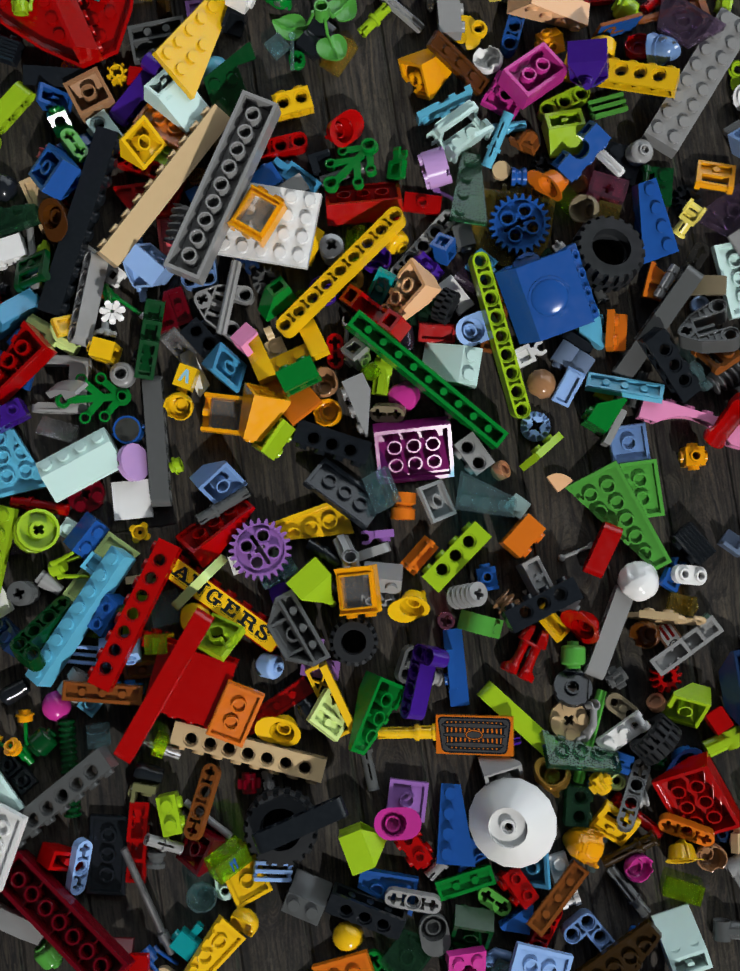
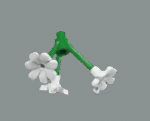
M108 283L104 284L102 293L104 296V307L99 309V313L103 314L101 317L102 323L101 328L94 331V335L116 338L117 332L109 329V323L116 324V319L120 322L124 320V316L121 314L126 311L124 306L139 315V318L142 320L144 312H140L115 294Z

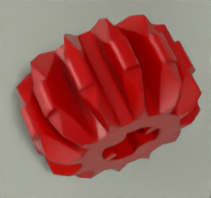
M677 665L667 673V680H664V675L661 677L656 669H650L649 672L653 676H650L648 679L654 681L651 686L653 688L658 687V691L661 693L664 689L666 693H670L671 688L677 690L678 688L675 683H682L681 680L677 679V677L682 676L681 672H677L679 666Z

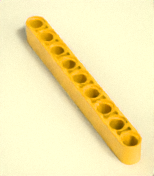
M395 206L389 208L278 318L276 328L285 338L294 337L405 227L406 218L402 210ZM399 216L398 220L392 221L393 218ZM386 230L385 233L379 234L380 231ZM372 243L371 247L365 248L367 244ZM359 257L356 261L351 262L353 258ZM345 270L342 275H338L340 271ZM327 284H331L328 289H324ZM318 297L315 302L311 303L313 298ZM300 311H304L301 316H297ZM290 324L287 330H283L286 325Z

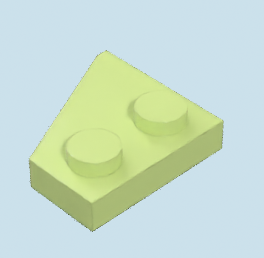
M324 688L306 721L333 742H338L347 725L340 715L337 704L333 702L330 696V689Z

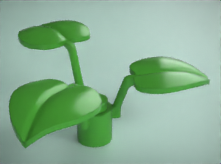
M317 0L314 3V10H311L307 23L299 14H287L278 19H273L272 24L275 31L283 39L297 41L303 34V30L309 27L313 17H315L319 23H324L327 37L321 38L317 42L316 51L318 55L325 60L340 61L347 54V42L340 34H334L330 37L327 20L329 17L331 19L336 18L339 22L352 20L357 14L356 0H331L329 2Z

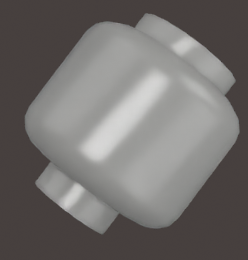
M645 139L634 141L625 151L627 162L635 167L646 164L653 156V147Z
M118 362L110 369V379L117 387L128 388L136 380L134 377L135 369L128 363Z

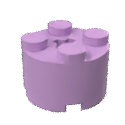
M443 146L421 152L417 155L427 190L453 183Z

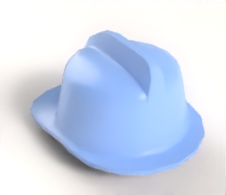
M481 311L461 318L456 324V337L463 345L475 346L489 340ZM491 314V320L496 323V317Z

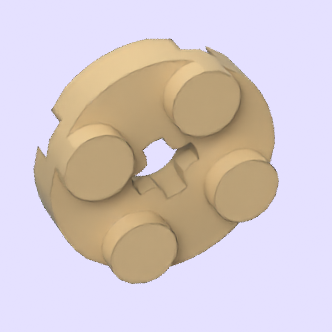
M557 703L549 713L550 727L562 739L574 740L576 737H580V733L588 726L589 717L583 706L572 708L562 703ZM572 715L573 723L565 725L566 720L564 717Z

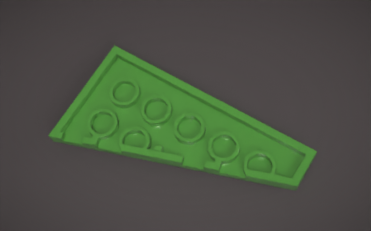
M617 460L565 487L602 523L606 521L623 528L620 539L646 563L651 564L658 570L672 562Z

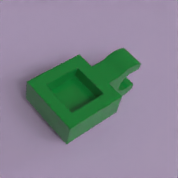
M401 146L394 147L393 160H390L388 163L387 180L405 179L407 149L401 150Z

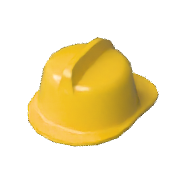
M413 589L406 591L400 599L389 605L387 609L389 617L400 623H408L427 615L430 612V606L427 603L426 592Z
M289 715L264 717L258 720L255 725L257 737L266 742L293 746L301 738L298 724Z
M679 839L668 847V856L665 862L669 864H684L704 859L697 857L692 844L687 843L684 839Z

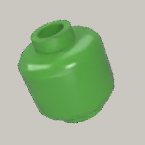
M567 641V645H563L560 648L561 664L565 665L567 669H581V666L586 663L585 646L579 645V641Z
M43 939L41 945L36 946L34 949V959L44 970L56 969L63 962L62 956L46 939Z

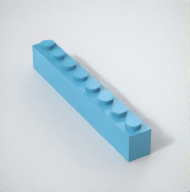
M115 546L109 548L41 649L46 660L44 668L37 672L28 669L25 673V676L36 686L51 687L90 630L87 626L105 594H114L137 560L125 549Z

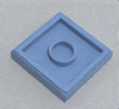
M645 422L620 426L611 445H609L611 462L617 460L618 464L651 459Z

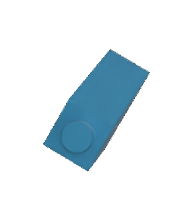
M31 288L0 304V341L16 330L23 320L26 321L28 316L40 311L37 309L40 296L36 292L34 293Z

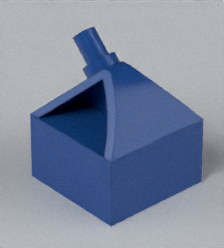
M48 143L28 175L41 192L58 201H62L76 190L81 169L68 153Z

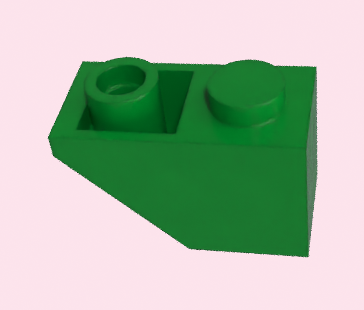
M281 276L265 287L258 307V311L267 322L297 300L291 288Z

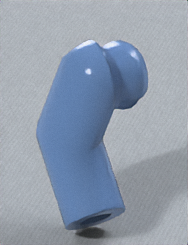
M497 947L492 948L486 953V967H492L498 959L510 962L512 952Z

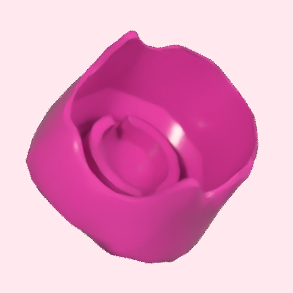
M410 381L400 382L392 386L388 391L389 403L402 404L407 412L411 411L420 399L419 389Z

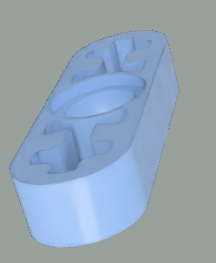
M79 837L73 842L65 888L75 896L81 894L86 887L93 845L85 837ZM79 862H83L82 867L75 871L76 865Z

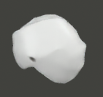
M634 561L627 563L620 570L617 583L627 597L636 602H641L656 594L659 588V577L656 569L651 564L644 561Z

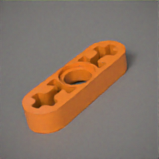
M668 812L662 813L659 816V829L665 833L705 847L711 846L715 842V832L709 826ZM690 827L692 831L684 832L681 828Z

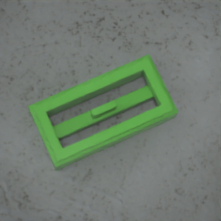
M624 92L589 100L586 103L592 121L628 111ZM619 99L618 101H614V102H610V103H606V104H603V105H599V106L592 107V106H594V105H598V104H601V103H605V102H609V101H612V100ZM618 105L622 106L620 108L594 114L595 111L607 109Z

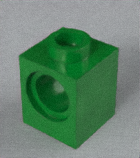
M56 105L49 109L47 118L57 139L60 138V133L63 129L71 128L75 130L65 106L60 107ZM58 116L65 118V122L62 124H58L54 120Z

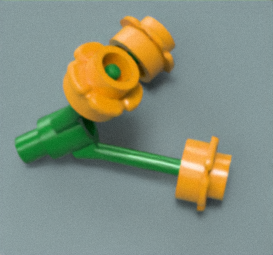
M31 709L19 710V714H16L15 717H17V723H23L24 744L22 745L21 741L16 737H12L5 743H2L3 736L0 735V747L4 748L3 752L6 756H19L22 761H26L28 765H31L35 762V759L31 756L32 753L27 747L29 745L28 722L33 721L35 713L31 712Z

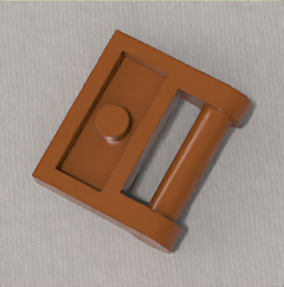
M739 350L710 353L720 363H716L707 354L691 351V354L701 359L711 368L715 375H720L740 361Z

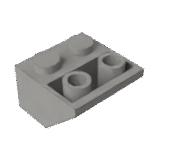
M365 561L364 566L377 564L382 606L389 607L392 602L400 599L403 564ZM363 575L361 604L372 605L368 575Z

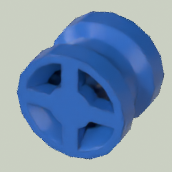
M511 167L510 186L521 185L526 187L527 168L516 169Z

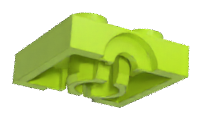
M212 613L211 615L215 619L197 650L224 662L246 631L244 626ZM223 634V637H222V636H220V637H218V638H213V637H212V635H213V636H219V635Z

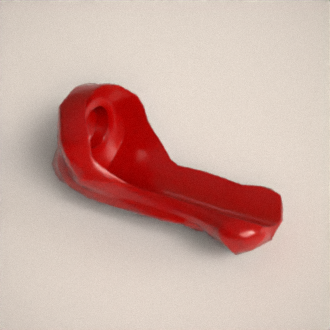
M740 392L736 393L729 400L728 406L717 418L715 424L704 430L703 438L711 447L716 449L723 448L726 440L737 426L740 425Z

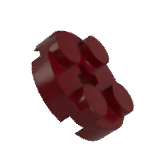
M99 480L67 497V501L73 509L78 512L86 513L88 511L91 513L98 510L104 503L106 489ZM84 489L91 491V493L88 494V499H86V497L81 496Z

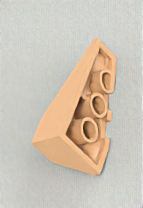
M410 258L396 276L398 280L394 288H390L388 292L390 296L386 303H383L381 306L387 310L390 308L407 320L427 306L442 289L434 275L414 258Z

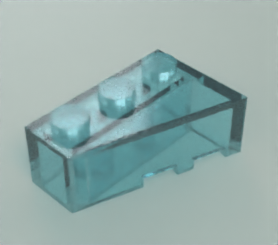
M460 471L455 505L456 510L515 519L517 499Z

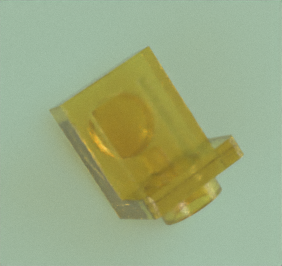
M669 592L665 609L674 610L675 613L685 616H694V613L698 610L697 597Z

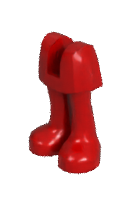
M534 624L526 627L519 633L520 642L513 657L509 661H503L500 665L501 669L513 675L517 674V677L531 684L534 681L532 672L540 651L546 650L549 633L542 629L536 641L531 640L536 628ZM528 646H531L532 648L529 652V655L523 667L518 672L524 654Z

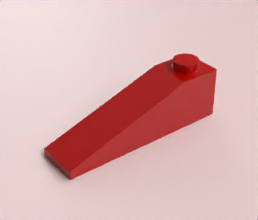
M245 499L221 513L220 517H215L202 526L200 524L197 525L196 522L189 525L176 535L175 538L189 556L203 569L220 555L233 538L232 535L237 533L236 529L242 527V523H245L255 510V507Z

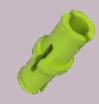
M385 2L374 13H370L368 19L357 29L360 35L363 33L362 37L366 38L375 27H379L381 21L391 12L389 6L385 7L387 5Z

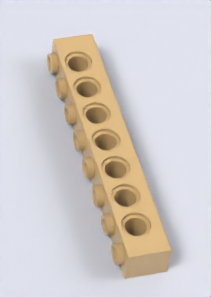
M179 718L175 720L169 744L174 745L173 748L192 749L194 754H211V758L222 760L223 758L230 759V763L241 765L242 763L249 764L250 768L256 770L265 768L271 774L279 775L280 772L287 774L286 777L298 780V777L306 779L305 782L316 785L317 782L321 783L327 762V757L248 736L242 748L234 745L235 750L228 752L225 749V744L228 742L206 735L207 729L202 725L188 724L185 720ZM188 733H194L197 741L190 742L187 738ZM213 738L216 742L215 747H209L206 744V739ZM251 748L254 755L247 757L244 755L243 750ZM270 753L273 757L272 761H264L262 754ZM282 758H289L292 764L288 767L281 764ZM303 762L308 763L310 770L307 772L302 771L300 764Z

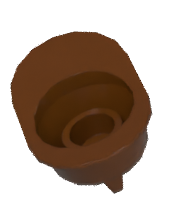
M46 198L41 202L38 216L47 238L52 242H59L65 237L68 229L67 215L69 211L55 198Z

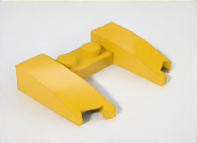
M314 318L299 331L304 344L271 359L265 350L259 334L248 344L253 351L248 359L260 385L277 379L275 372L279 371L278 369L283 365L295 363L299 357L310 355L314 362L330 355L328 346Z

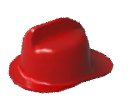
M354 109L344 111L327 124L325 139H329L330 142L339 148L348 146L362 135L364 130L362 115Z
M571 609L564 610L561 613L562 623L579 641L588 645L598 642L599 621L592 613Z

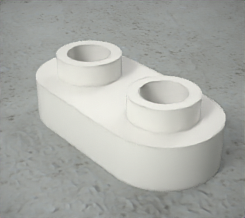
M677 564L671 569V579L677 584L700 586L706 582L707 572L701 566Z

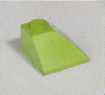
M692 682L674 691L662 713L674 723L697 729L712 706L711 687Z

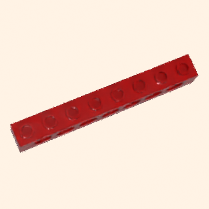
M161 538L152 543L150 548L151 554L148 559L146 558L141 566L143 570L140 576H136L132 584L134 588L131 594H127L123 602L125 606L122 612L119 611L114 620L116 624L113 630L110 629L106 635L105 640L107 643L104 648H100L96 656L98 661L95 667L91 666L88 671V683L107 692L113 691L183 549ZM163 555L165 562L163 565L158 566L156 558ZM150 573L156 574V580L153 583H148L147 576ZM141 591L147 592V598L144 601L138 599ZM136 608L138 616L135 619H131L129 613L132 609ZM124 626L129 628V635L127 637H122L120 633ZM115 644H118L120 646V653L115 656L112 654L111 649ZM106 662L111 665V671L108 674L104 673L102 669Z

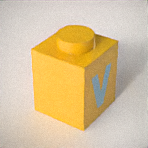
M179 363L172 385L177 387L176 391L187 394V391L193 393L200 371L197 368Z

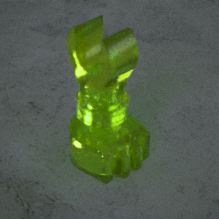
M374 362L368 363L363 369L358 371L359 373L363 372L365 378L369 381L375 380L381 374L379 372L380 368H377L378 365H374Z

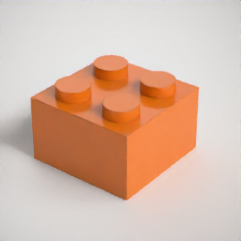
M529 513L524 514L499 544L514 558H525L532 551V544L539 543L545 536L543 532L546 528Z

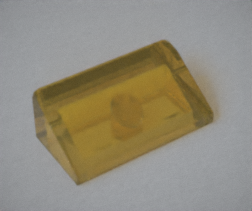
M345 36L343 37L347 42L346 56L340 61L323 59L319 64L320 67L336 77L341 75L358 50L354 40Z

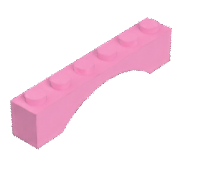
M671 399L662 400V404L640 400L635 415L636 420L650 424L668 419H686L695 421L707 428L712 427L718 418L711 411L702 410L701 412L695 410L694 406L687 404L681 406L677 404V401ZM740 425L737 426L726 440V447L740 451Z

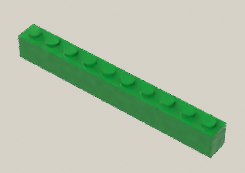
M358 310L345 326V329L470 432L473 431L476 437L491 449L498 448L509 434L361 310Z

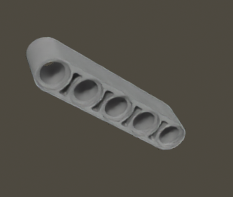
M88 251L83 259L67 336L68 342L87 347L88 342L92 341L108 268V263L98 254Z
M615 585L599 625V640L592 644L583 670L585 674L603 680L607 673L633 602L632 599L621 591L619 585Z

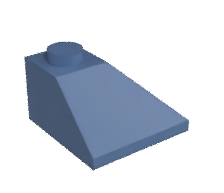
M225 460L204 464L189 477L213 504L248 484Z

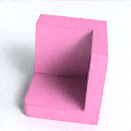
M245 322L230 339L237 349L249 357L253 351L248 344L258 335V332Z

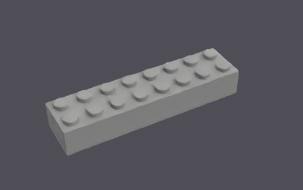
M721 7L682 70L675 99L665 98L641 139L649 141L654 149L671 159L678 152L740 50V17Z

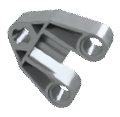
M222 284L200 290L194 295V303L208 325L215 330L219 315L211 311L220 313L222 301L216 300V298L223 299L226 285ZM237 285L234 303L242 306L252 305L255 301L253 290L249 286ZM245 292L251 294L247 300L241 299V295ZM206 298L207 302L201 304L200 299L204 300ZM232 320L229 321L228 330L232 327L237 328V330L240 328L238 323ZM227 330V334H226V335H223V336H224L226 339H228L229 341H232V340L230 339L231 335H228V330Z

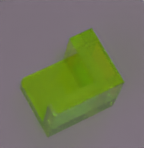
M174 633L144 635L145 655L167 654V638L174 637Z

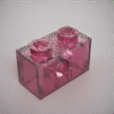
M593 170L585 194L595 197L598 203H606L611 208H620L624 203L630 181Z

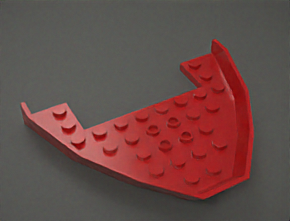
M0 0V23L40 50L82 68L51 0H34L33 11H29V15L25 17L13 14L11 0ZM81 0L83 5L80 8L81 10H86L90 21H87L88 26H93L97 35L94 39L95 41H100L104 50L101 52L103 59L105 60L118 54L133 10L134 0H100L99 2L96 0Z

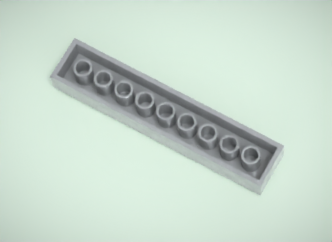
M242 90L164 261L163 266L168 272L199 285H204L229 230L227 222L231 220L239 207L279 120L281 111L278 103Z

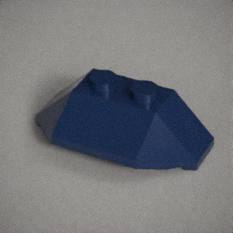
M739 649L730 651L718 673L724 709L740 726Z

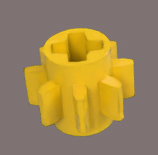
M113 62L111 67H107L110 74H107L106 77L108 80H112L113 86L117 84L123 87V84L127 82L126 75L128 74V69H125L124 63L119 65Z
M596 771L589 777L588 788L594 795L598 793L604 796L612 789V778L607 772L603 774L601 771Z

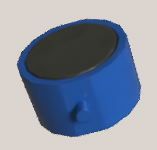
M129 415L122 416L115 421L111 435L122 444H137L143 438L145 424L142 425L135 417Z

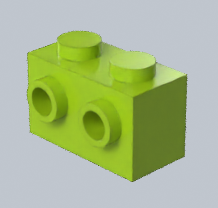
M178 790L159 794L155 800L163 838L182 834L187 821L186 815H183L182 796H179Z

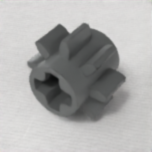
M615 666L609 667L607 675L604 677L611 689L616 687L619 690L627 686L625 681L629 679L621 666L618 668Z

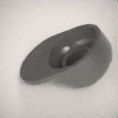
M439 912L436 914L425 913L420 918L418 927L422 949L429 956H442L449 950L451 945L446 918Z

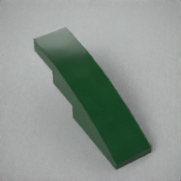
M146 298L134 372L135 378L154 379L166 301Z

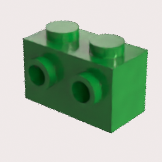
M310 355L299 357L295 363L283 365L278 369L279 371L275 372L287 397L322 381Z

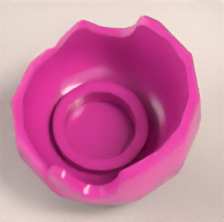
M52 691L45 696L41 707L45 717L51 721L58 722L68 717L72 704L71 701H63L62 695L58 691Z
M636 853L626 858L623 866L626 878L634 883L644 882L653 872V860L642 853Z

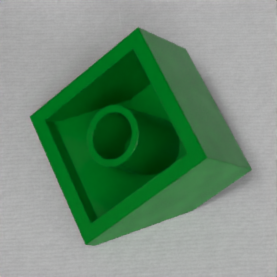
M620 398L597 403L593 407L590 406L581 416V419H583L581 425L598 436L607 433L627 399Z

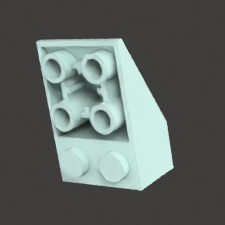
M164 69L144 85V101L186 134L191 131L189 128L195 120L199 122L202 118L201 112L208 106L198 92L195 98L190 100Z
M688 903L651 915L653 924L662 933L659 942L669 971H705L713 968L708 950Z

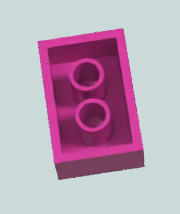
M542 42L504 68L498 84L523 110L561 84L568 72V67L545 42Z

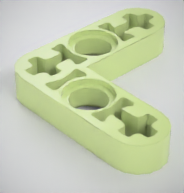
M223 554L216 558L171 605L178 611L228 559Z

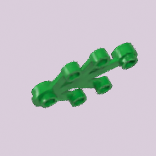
M365 138L362 140L361 145L338 148L337 153L340 159H327L325 161L326 170L332 172L337 167H345L336 176H327L323 180L325 191L330 194L337 192L339 183L352 170L354 172V179L352 180L354 189H363L364 181L361 175V161L366 157V175L374 177L377 174V169L374 165V154L379 150L377 141L373 138ZM358 153L355 157H348L349 154Z
M99 372L94 378L95 382L103 385L111 392L103 394L87 380L85 374H78L75 380L80 376L85 379L84 382L88 384L85 389L92 395H77L67 399V402L62 404L59 399L63 396L59 394L55 398V405L60 409H65L70 404L92 403L85 412L79 415L80 423L87 424L103 402L112 401L105 411H101L98 415L99 421L106 423L110 420V415L118 406H125L131 401V393L127 388H117L107 380V376L104 373ZM102 375L104 381L99 382L97 376ZM119 393H123L125 395L124 400L119 399ZM101 414H107L108 419L103 420L101 418ZM87 415L88 421H82L81 416Z

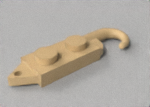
M643 608L639 612H629L627 618L638 621L649 620L653 623L698 626L705 624L707 621L705 617L693 616V618L679 615V613H675L671 609H664L661 612L655 611L653 608Z

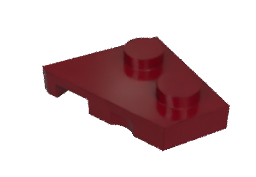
M182 286L163 292L162 301H166L161 334L186 326L193 320Z

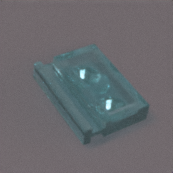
M384 466L381 470H377L362 478L375 513L379 514L392 507L395 503L401 502L388 467Z

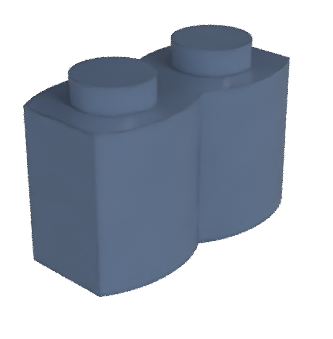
M563 339L550 361L552 362L551 365L557 370L561 371L563 369L566 371L568 366L587 374L595 359Z

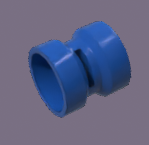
M617 750L615 753L616 760L612 764L611 769L625 775H630V765L634 762L635 756Z

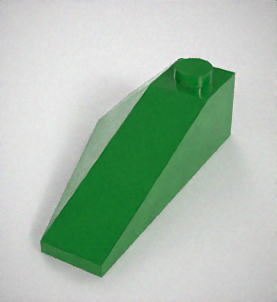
M366 670L358 691L348 750L361 755L366 754L378 737L377 732L383 724L386 725L388 723L389 715L400 706L405 686Z

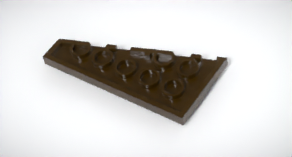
M647 918L575 971H639L647 955H650L661 939L662 933Z

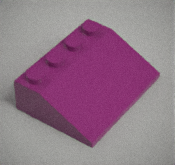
M448 416L403 420L397 423L384 422L372 424L379 485L455 477L451 423Z

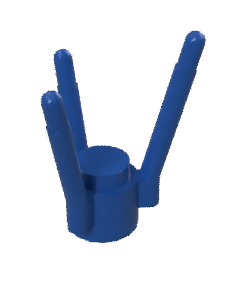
M149 944L140 952L150 953V969L153 971H159L154 964L159 958L156 955L157 953L176 966L179 965L178 961L160 950L157 945L152 947Z

